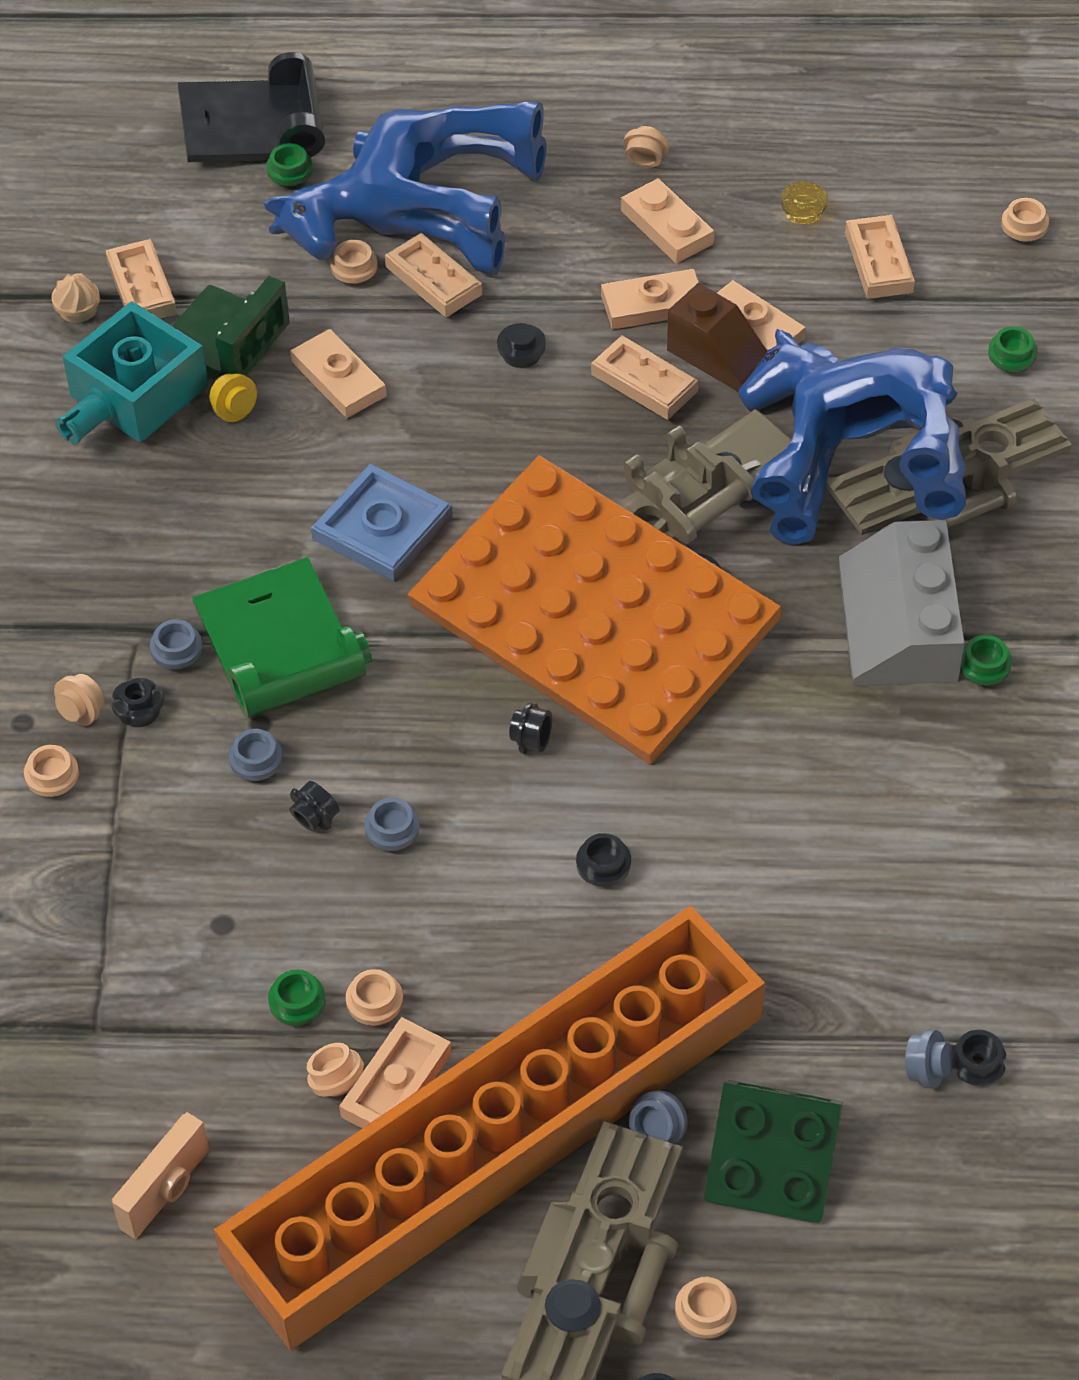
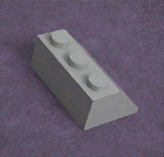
M946 520L893 522L840 555L838 565L852 685L958 682L964 638Z

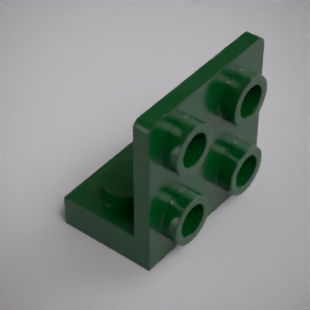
M268 276L256 291L250 292L246 298L214 285H208L172 327L202 345L206 372L218 377L226 374H243L246 376L290 324L285 282Z
M725 1081L723 1083L704 1199L710 1203L812 1223L821 1222L844 1101L739 1081Z

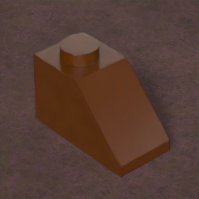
M697 283L668 309L667 351L739 392V388L747 381L768 351L737 304Z

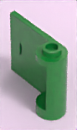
M309 557L192 597L200 620L246 718L365 676L366 664L372 662L371 651L362 632L354 634L349 626L342 628Z

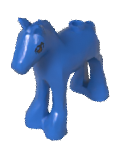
M526 101L518 104H497L483 107L451 106L445 109L427 111L397 109L381 114L369 132L359 131L353 145V155L356 160L350 169L328 182H321L319 185L314 184L312 187H303L300 190H295L289 196L273 197L264 202L266 210L276 215L274 218L275 222L269 227V232L272 234L287 233L310 255L318 260H328L336 250L337 245L334 222L339 219H354L382 235L417 236L422 233L425 236L452 243L459 247L475 270L497 275L503 261L505 246L504 232L501 231L500 225L502 208L499 198L497 196L477 195L464 189L419 183L420 174L457 154H484L504 160L519 172L538 181L544 170L547 153L546 139L542 136L544 120L543 103ZM475 132H477V133L498 135V136H500V137H496V136H480V135H467L466 133H475ZM426 210L447 213L457 217L458 219L430 213Z
M776 329V346L768 350L747 381L739 388L738 392L740 399L750 412L755 409L759 411L794 397L792 407L794 427L791 443L787 449L766 463L757 472L751 487L753 498L775 512L769 530L775 539L789 545L812 541L817 527L819 511L825 500L829 467L839 444L844 439H868L889 429L912 427L921 430L912 439L899 463L901 472L914 487L915 502L919 511L929 518L939 520L957 517L966 506L965 486L962 482L966 468L959 450V426L946 415V405L952 403L958 394L952 385L953 365L950 361L938 355L929 356L914 349L892 348L888 351L839 361L829 349H825L822 345L818 346L810 343L798 345L790 333Z

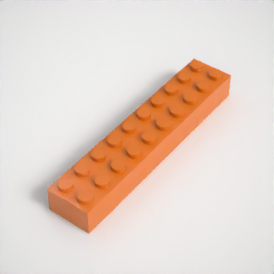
M690 905L215 1228L214 1234L222 1264L287 1348L292 1351L598 1135L603 1121L611 1124L615 1123L631 1111L633 1104L640 1096L650 1091L663 1089L761 1020L765 982Z

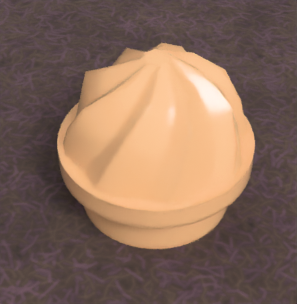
M82 273L73 274L72 276L67 274L63 280L57 281V286L51 297L54 309L64 320L72 323L85 322L92 318L100 302L97 286Z

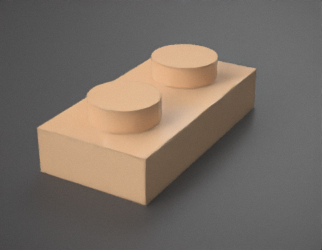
M659 178L621 197V211L676 264L714 245V230Z
M401 1017L340 1104L341 1118L360 1128H364L433 1081L452 1054L451 1042Z

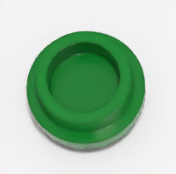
M283 144L276 147L271 152L266 164L268 177L273 182L283 186L301 184L311 176L313 171L310 156L306 154L304 148L296 144Z
M1016 326L1005 327L998 331L996 336L990 341L988 348L990 361L996 367L1010 372H1019L1030 368L1035 363L1038 352L1032 334L1026 329Z
M979 635L972 638L964 646L960 671L971 682L979 685H994L1005 680L1010 674L1012 656L1001 639L992 635Z
M295 969L282 973L272 984L268 993V1003L272 1015L278 1021L287 1025L299 1026L310 1023L322 1013L325 1007L326 997L323 985L316 977L304 970Z

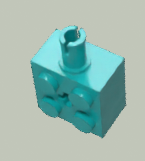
M131 301L62 356L70 396L79 403L63 416L57 418L55 425L62 437L67 441L70 439L73 445H77L83 437L103 421L110 422L141 443L209 386L202 345Z

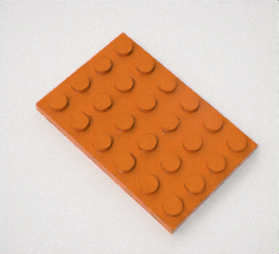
M540 455L536 457L407 594L411 606L649 765L654 763L782 618L780 605Z

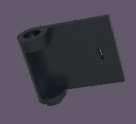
M286 52L276 56L269 64L268 80L178 82L187 162L268 160L271 152L283 144L299 145L304 148L306 154L311 158L317 155L325 145L312 63L307 56L301 53ZM205 117L209 119L210 125L206 123Z

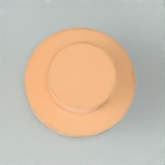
M649 126L630 130L626 133L623 142L626 149V158L631 163L646 168L658 166L661 160L667 156L670 147L668 140L662 133Z
M1031 198L1014 200L1003 212L1001 220L1003 231L1011 238L1019 241H1034L1043 237L1049 225V217L1045 207L1039 201Z
M347 240L340 243L330 259V268L333 276L345 283L364 282L376 273L378 267L375 253L367 243L360 240Z
M85 674L65 676L55 685L56 708L66 720L87 726L99 717L100 710L104 707L105 699L101 688L92 678Z
M45 745L34 750L24 768V778L28 788L35 794L44 797H54L66 793L76 784L79 777V768L75 757L58 745Z
M378 969L366 970L357 975L346 991L348 1012L356 1021L365 1025H382L393 1020L399 1014L403 1005V992L398 981L387 972Z
M328 1044L317 1050L308 1060V1084L318 1096L336 1097L344 1095L351 1090L363 1073L364 1062L356 1051L349 1049L346 1044Z
M700 1277L692 1280L683 1286L677 1295L675 1303L677 1321L688 1334L702 1339L719 1337L732 1327L736 1318L737 1303L734 1294L724 1283L715 1278Z

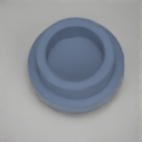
M179 619L168 620L160 624L155 629L149 644L153 660L159 666L167 669H182L192 665L200 657L203 649L199 632L188 622Z
M249 729L240 733L235 738L228 754L232 771L237 776L251 781L263 780L272 776L279 770L283 761L280 743L269 732L262 729Z
M385 798L378 801L367 814L364 823L365 834L369 842L375 847L386 851H396L408 847L415 841L420 829L419 818L415 810L407 802L398 798Z
M928 1029L922 1035L914 1034L910 1037L906 1047L905 1067L907 1076L911 1081L920 1082L924 1088H937L941 1084L943 1077L947 1078L951 1073L953 1051L950 1043L944 1041V1037L939 1030Z
M662 1090L650 1091L640 1096L633 1104L629 1118L630 1130L676 1145L683 1139L688 1124L685 1108L679 1099L673 1094Z

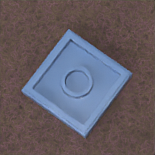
M369 464L311 527V534L313 540L395 582L453 517V510L451 504Z

